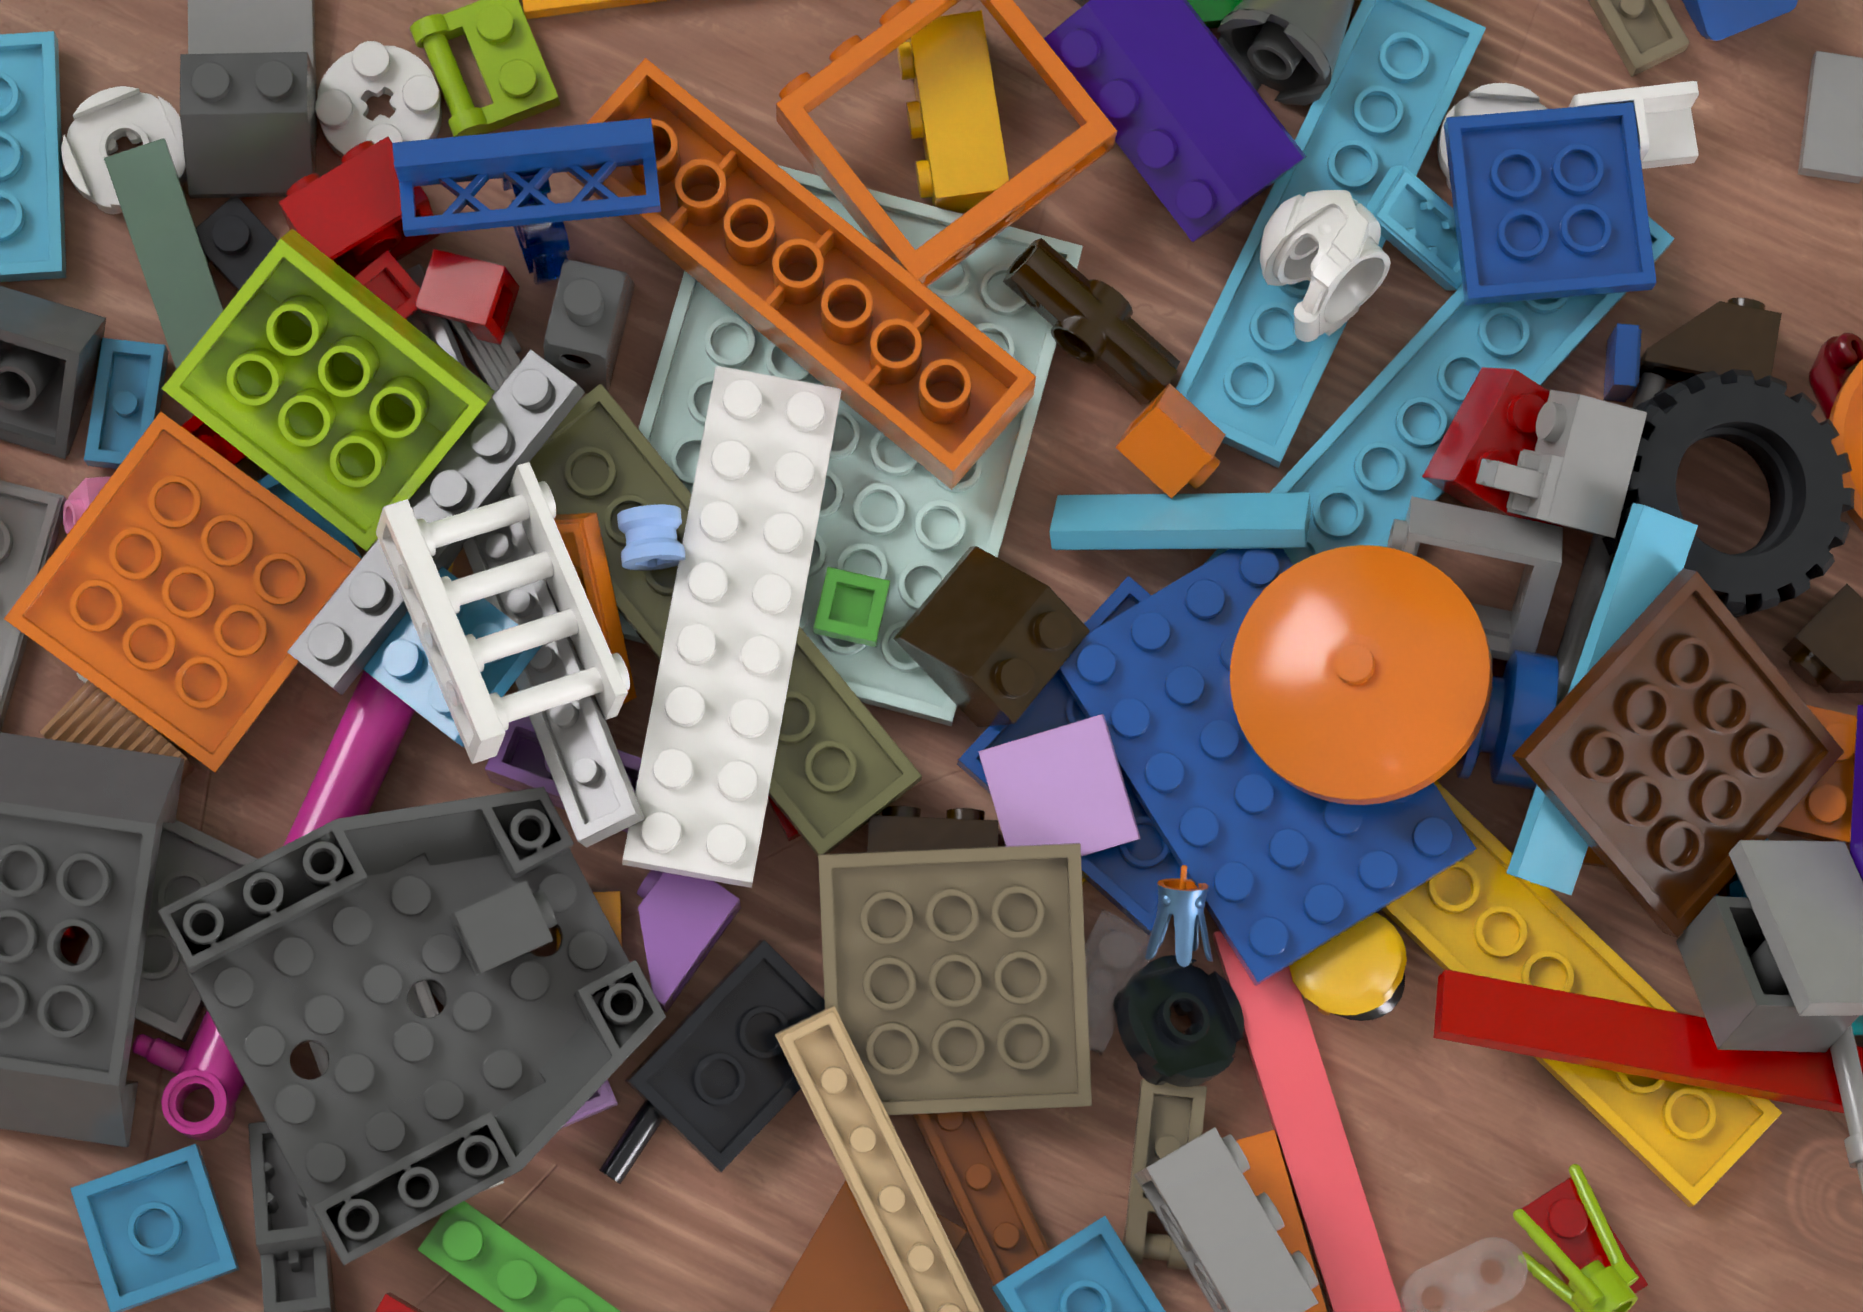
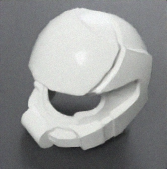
M1347 190L1307 192L1305 196L1299 194L1284 201L1275 210L1264 228L1261 241L1260 263L1267 285L1284 286L1286 284H1296L1304 280L1310 281L1303 301L1298 303L1294 309L1295 335L1304 342L1314 341L1324 333L1330 336L1342 327L1378 289L1390 268L1389 256L1378 246L1381 235L1379 222L1365 206L1353 199L1351 193Z

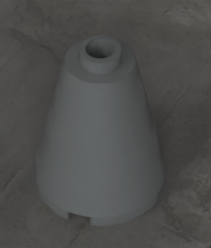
M1243 0L1222 20L1217 32L1220 31L1218 41L1256 91L1263 84L1279 91L1275 101L1288 105H1307L1319 100L1331 82L1355 0Z

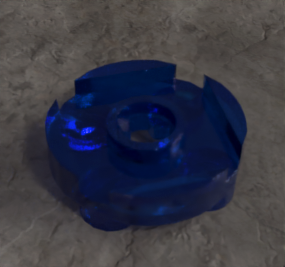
M535 175L520 177L529 183ZM501 178L503 190L512 189L516 198L521 190L506 178ZM549 179L538 190L546 197L548 193H551ZM530 199L524 207L537 206L539 204ZM563 221L513 226L529 274L534 273L535 285L559 279L564 260H568L566 251L570 250Z

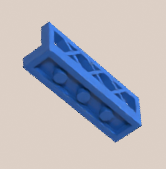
M651 118L392 143L394 168L399 180L402 223L405 237L661 212ZM643 165L646 195L618 197L602 185L616 167ZM599 169L593 177L585 170ZM570 172L585 184L577 196L568 203L555 204L538 191L553 173ZM535 175L529 183L520 177ZM506 178L521 190L520 194L506 209L490 210L474 197L489 179ZM471 181L465 189L457 184V182ZM441 184L457 196L456 200L442 215L416 217L414 187ZM594 193L598 194L600 197L603 198L599 200H589V198ZM530 199L539 204L537 206L524 207ZM466 205L475 211L460 213Z

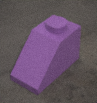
M651 870L641 883L636 894L643 898V901L638 906L651 989L662 1010L667 1013L737 915L741 905L738 897L715 881Z

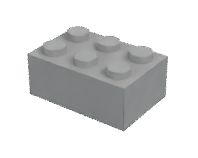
M1214 1127L1134 1174L1214 1312H1304L1319 1303L1311 1289L1319 1285L1313 1269L1299 1250L1292 1254L1288 1252L1277 1233L1278 1230L1285 1227L1284 1222L1274 1203L1265 1192L1258 1196L1254 1194L1242 1174L1250 1169L1249 1162L1231 1134L1221 1138Z

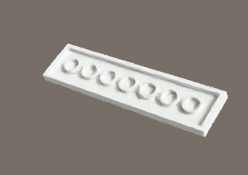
M716 366L682 543L685 549L686 560H679L635 791L644 820L628 828L622 865L752 888L842 390L839 388Z

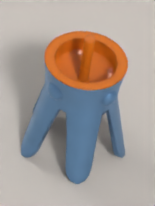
M1186 865L1181 866L1180 878L1162 879L1157 882L1158 911L1146 950V960L1153 959L1156 956L1158 948L1163 943L1170 918L1173 914L1175 952L1178 964L1183 967L1190 964L1192 951H1196L1199 945V926L1205 956L1208 961L1213 962L1204 915L1209 886L1206 883H1198V888L1191 879H1187Z

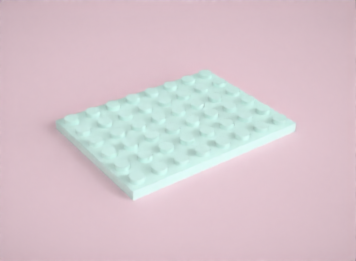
M778 165L870 240L820 176ZM868 189L915 250L963 215ZM1008 226L927 287L1036 376L1033 397L952 490L840 399L799 626L863 703L952 726L957 705L893 638L970 547L977 546L997 558L999 556L1057 344L1051 335L1053 326L1011 290L1003 280L1006 277V271L1016 258L1037 239H1044L1076 269L1080 261L1082 245ZM684 271L638 429L692 494L716 366L819 385L823 384ZM827 567L890 580V589L876 647L813 633ZM618 611L624 638L645 644Z

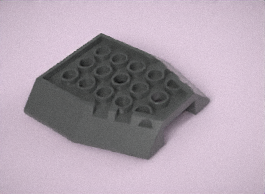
M0 732V1129L129 1147L138 1081L126 1080L162 825L163 823H175L184 758ZM72 926L83 928L92 939V952L89 958L81 964L69 962L63 956L60 948L64 932Z
M544 787L335 819L158 910L190 979L311 1210L343 1266L521 1171L666 1018L637 961L630 962L578 866L571 852L574 842ZM527 880L532 893L542 889L549 900L557 920L555 927L561 936V944L558 951L547 957H539L528 952L475 976L449 916L462 908ZM422 981H430L441 987L445 994L446 1003L440 1014L431 1018H423L412 1012L408 1005L407 997L409 990L415 984ZM306 1042L319 1044L326 1050L329 1057V1066L326 1072L319 1078L312 1080L297 1076L290 1065L292 1051L298 1045Z

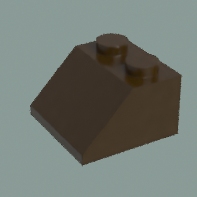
M972 546L964 553L893 639L977 727L1015 724L1090 630L1048 585L983 549Z

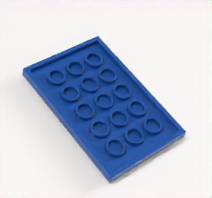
M1283 548L1229 549L1089 632L1057 671L1087 719L1101 714L1105 716L1121 774L1179 866H1187V878L1191 879L1198 888V883H1206L1209 886L1205 907L1255 986L1465 859L1476 850V847L1434 782L1414 794L1384 803L1350 805L1329 802L1304 793L1285 782L1263 762L1248 742L1239 725L1233 706L1230 688L1231 657L1239 628L1256 598L1275 578L1293 566Z

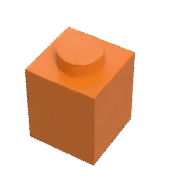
M1169 384L1129 424L1115 448L1172 499L1187 483L1194 489H1197L1216 470L1221 461L1215 456V453L1226 434L1177 389Z

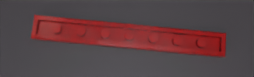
M1447 969L1438 976L1433 1038L1844 1113L1830 1048L1826 1052L1718 1050L1705 1017ZM1856 1046L1863 1073V1047Z

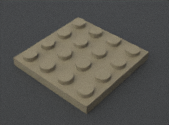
M1080 843L818 855L825 1009L833 1005L835 1006L888 1115L1092 1106Z

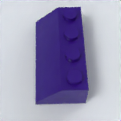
M1090 0L1044 38L1116 128L1115 142L1192 242L1214 231L1307 157L1187 0Z

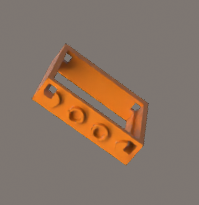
M901 0L897 2L879 19L881 27L863 40L859 35L850 37L831 53L829 60L832 63L813 77L808 72L800 74L790 81L779 93V97L782 100L776 103V119L781 128L871 242L926 287L1114 148L1117 135L1116 128L1013 0L980 1L1080 125V128L916 250L808 113L961 0H916L913 3L910 0Z

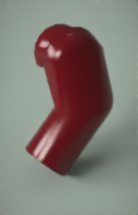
M1843 333L1840 336H1833L1821 346L1809 372V384L1826 420L1830 418L1831 409L1843 383L1863 359V341L1853 333Z

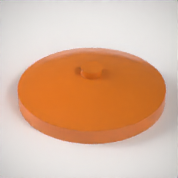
M1374 545L1346 546L1323 551L1294 564L1281 573L1262 591L1248 610L1234 643L1230 665L1231 696L1239 725L1248 742L1263 762L1281 779L1304 793L1329 802L1350 805L1378 804L1397 800L1429 786L1447 773L1467 752L1484 722L1489 707L1493 678L1492 657L1486 633L1474 607L1463 591L1450 577L1424 559L1408 552Z

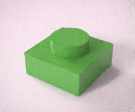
M827 567L813 633L876 647L890 589V580Z

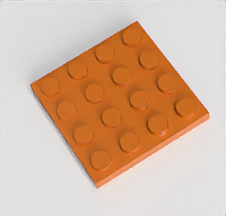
M160 411L5 616L4 620L206 767L217 773L299 663L287 651L361 561V558Z

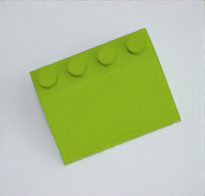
M291 229L280 238L161 388L365 551H368L378 539L376 529L383 507L403 500H409L495 392L294 229Z

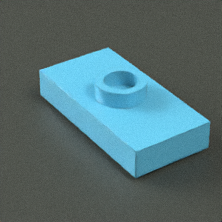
M1404 165L1391 166L1366 208L1379 222L1381 235L1442 288L1448 291H1457L1462 284L1454 209Z

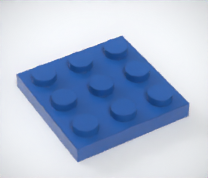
M1634 102L1446 118L1444 133L1465 306L1644 291L1654 288L1657 282Z

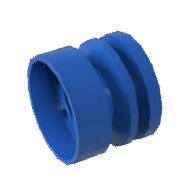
M1519 650L1513 651L1506 664L1503 676H1493L1491 697L1484 722L1467 752L1456 763L1458 778L1468 779L1476 765L1479 753L1484 752L1490 753V775L1494 784L1535 790L1537 784L1512 755L1556 708L1559 680V662L1556 656Z

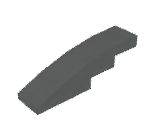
M266 1122L249 1123L256 1246L261 1259L264 1312H336L329 1239L311 1210Z

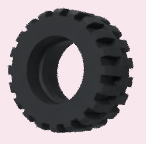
M1731 369L1721 375H1718L1715 371L1695 375L1654 394V397L1634 408L1647 412L1616 536L1615 538L1607 536L1602 538L1608 554L1611 555L1617 551L1633 503L1646 505L1684 520L1676 494V478L1682 457L1689 446L1701 439L1709 437L1721 438L1746 451L1755 460L1764 474L1770 493L1768 524L1757 545L1739 554L1720 552L1704 543L1695 535L1683 569L1697 571L1735 618L1778 606L1781 602L1796 598L1810 589L1811 579L1825 575L1835 562L1833 554L1829 551L1832 548L1844 545L1850 529L1848 523L1840 521L1841 513L1854 509L1855 490L1843 487L1842 474L1852 471L1848 453L1837 455L1831 440L1839 436L1838 431L1830 419L1818 423L1811 415L1816 409L1817 404L1803 392L1789 398L1785 395L1787 389L1785 381L1771 375L1756 381L1751 370Z

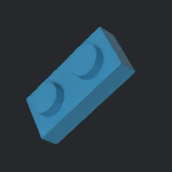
M102 338L84 461L88 466L117 469L160 413L163 395L161 388L164 386L169 354L166 345Z

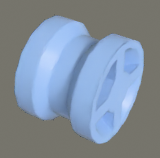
M666 504L644 505L629 508L617 514L618 528L626 536V546L621 551L623 568L628 570H657L677 566L679 560H686L684 545L677 540L676 530L682 524L681 509L679 507Z

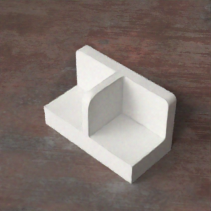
M1697 81L1582 93L1574 95L1569 107L1634 102L1642 169L1691 164L1699 156L1691 107L1699 95Z

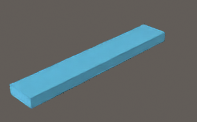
M1632 504L1568 693L1684 568L1698 525L1646 505ZM1536 785L1507 874L1572 895L1589 845L1538 785Z

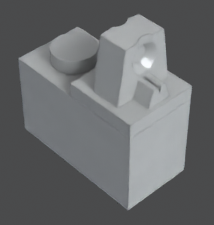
M1550 389L1548 401L1541 408L1536 421L1538 439L1535 451L1525 449L1520 451L1517 466L1482 458L1476 484L1510 492L1506 506L1508 508L1507 512L1615 538L1647 412L1581 394Z

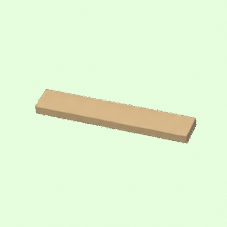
M833 1005L776 1033L775 1036L910 1312H984L835 1006Z

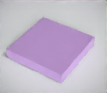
M1103 714L978 751L1006 846L1080 843L1082 857L1141 839Z

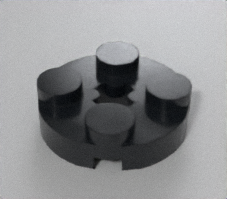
M1176 955L1157 958L1136 972L1114 998L1113 1006L1117 1015V1025L1122 1042L1129 1055L1137 1063L1140 1075L1147 1082L1154 1085L1169 1083L1179 1087H1192L1206 1083L1230 1066L1236 1057H1232L1235 1053L1236 1043L1243 1038L1244 1017L1239 1000L1233 989L1216 971L1208 975L1201 968L1193 966L1192 964L1197 961L1195 959H1191L1190 964L1183 967L1178 964ZM1170 1007L1174 1008L1178 1016L1187 1015L1189 1017L1191 1026L1184 1031L1185 1034L1179 1032L1173 1026L1170 1020Z

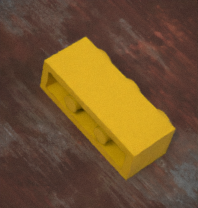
M982 10L939 16L909 38L907 42L897 47L902 80L913 79L916 101L906 102L911 139L922 138L926 160L915 161L920 198L932 197L933 206L957 213H966L1009 181Z

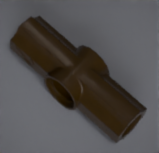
M1040 238L1033 241L1006 271L1007 274L1003 282L1053 326L1051 335L1064 351L1081 362L1096 364L1141 405L1151 402L1160 391L1167 387L1178 372L1177 367L1180 361L1131 318L1133 314L1132 307L1121 293L1102 281L1096 279L1088 280L1044 239Z

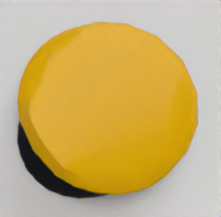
M1375 913L1289 965L1294 984L1306 999L1319 1007L1318 1011L1328 1016L1331 1013L1349 1020H1373L1391 1012L1403 995L1405 988L1404 970L1407 962L1406 948L1395 926L1383 916Z

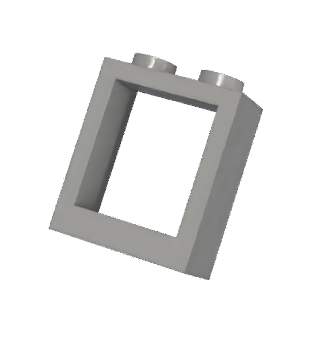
M1411 496L1405 521L1393 520L1387 547L1417 556L1420 543L1525 564L1512 611L1471 604L1483 625L1492 658L1508 661L1514 650L1536 652L1562 565L1563 527Z

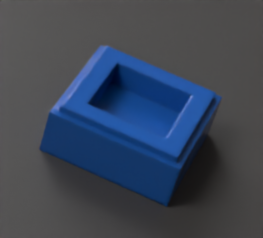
M1617 323L1607 339L1603 397L1605 401L1626 402L1639 384L1642 333L1639 325Z

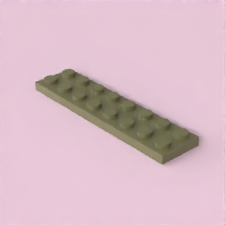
M599 384L576 403L531 459L530 465L537 481H545L548 484L555 500L556 515L597 513L618 611L660 661L678 565L657 570H628L623 568L621 551L626 546V536L618 528L617 514L623 510L644 505L666 504L677 506L681 509L682 524L676 530L677 540L682 544L692 494L604 386ZM799 626L768 796L818 856L819 854H829L866 825L874 815L881 813L920 782L922 775Z

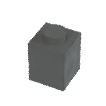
M527 880L462 908L449 916L475 976L552 942L553 938L549 928L557 925L555 914L544 891L539 889L532 893Z

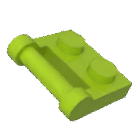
M479 0L445 14L425 16L410 26V32L416 46L425 49L452 115L448 120V125L453 137L487 134L560 105L558 94L519 0ZM465 35L493 104L482 108L474 106L448 40Z

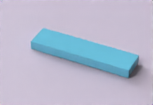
M1310 492L1176 494L1172 499L1167 494L1057 495L1049 531L1051 548L1055 550L1306 547L1311 515Z

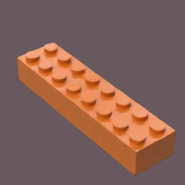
M644 58L586 123L651 118L661 212L619 217L824 386L841 389V400L952 490L1033 397L1036 376L647 58ZM643 165L616 167L602 185L618 197L646 195ZM599 169L585 171L593 177ZM566 172L571 178H573V179H574L577 183H579L582 187L585 186L584 183H582L579 179H577V178H576L574 175H572L570 172ZM593 194L598 200L603 199L598 194Z

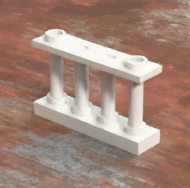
M530 462L517 465L508 490L510 495L508 499L427 523L423 518L416 520L407 499L384 506L376 529L378 540L472 764L497 755L505 736V731L509 728V722L591 695H595L604 719L607 720L618 715L628 694L627 690L630 689V678L625 662L620 654H611L553 519L556 517V505L553 494L545 481H537ZM518 522L522 523L535 555L453 581L448 576L440 577L432 558L436 552L435 548ZM543 579L546 580L559 610L558 613L477 639L472 634L464 635L456 616L460 611L461 605ZM570 636L584 669L583 671L500 697L496 692L489 694L480 673L484 671V664Z

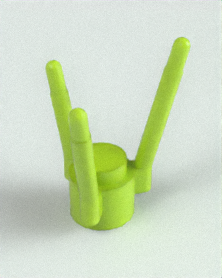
M1572 1164L1569 1167V1173L1611 1266L1605 1268L1599 1260H1595L1580 1270L1545 1231L1522 1209H1516L1513 1212V1218L1570 1281L1567 1285L1526 1252H1519L1517 1261L1575 1312H1627L1638 1300L1637 1295L1629 1286L1635 1283L1639 1277L1625 1261L1582 1168L1578 1164Z

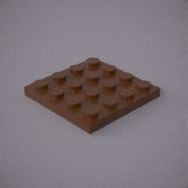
M1682 569L1512 756L1664 934L1678 938L1736 873L1729 852L1739 840H1766L1844 751L1700 574L1694 570Z

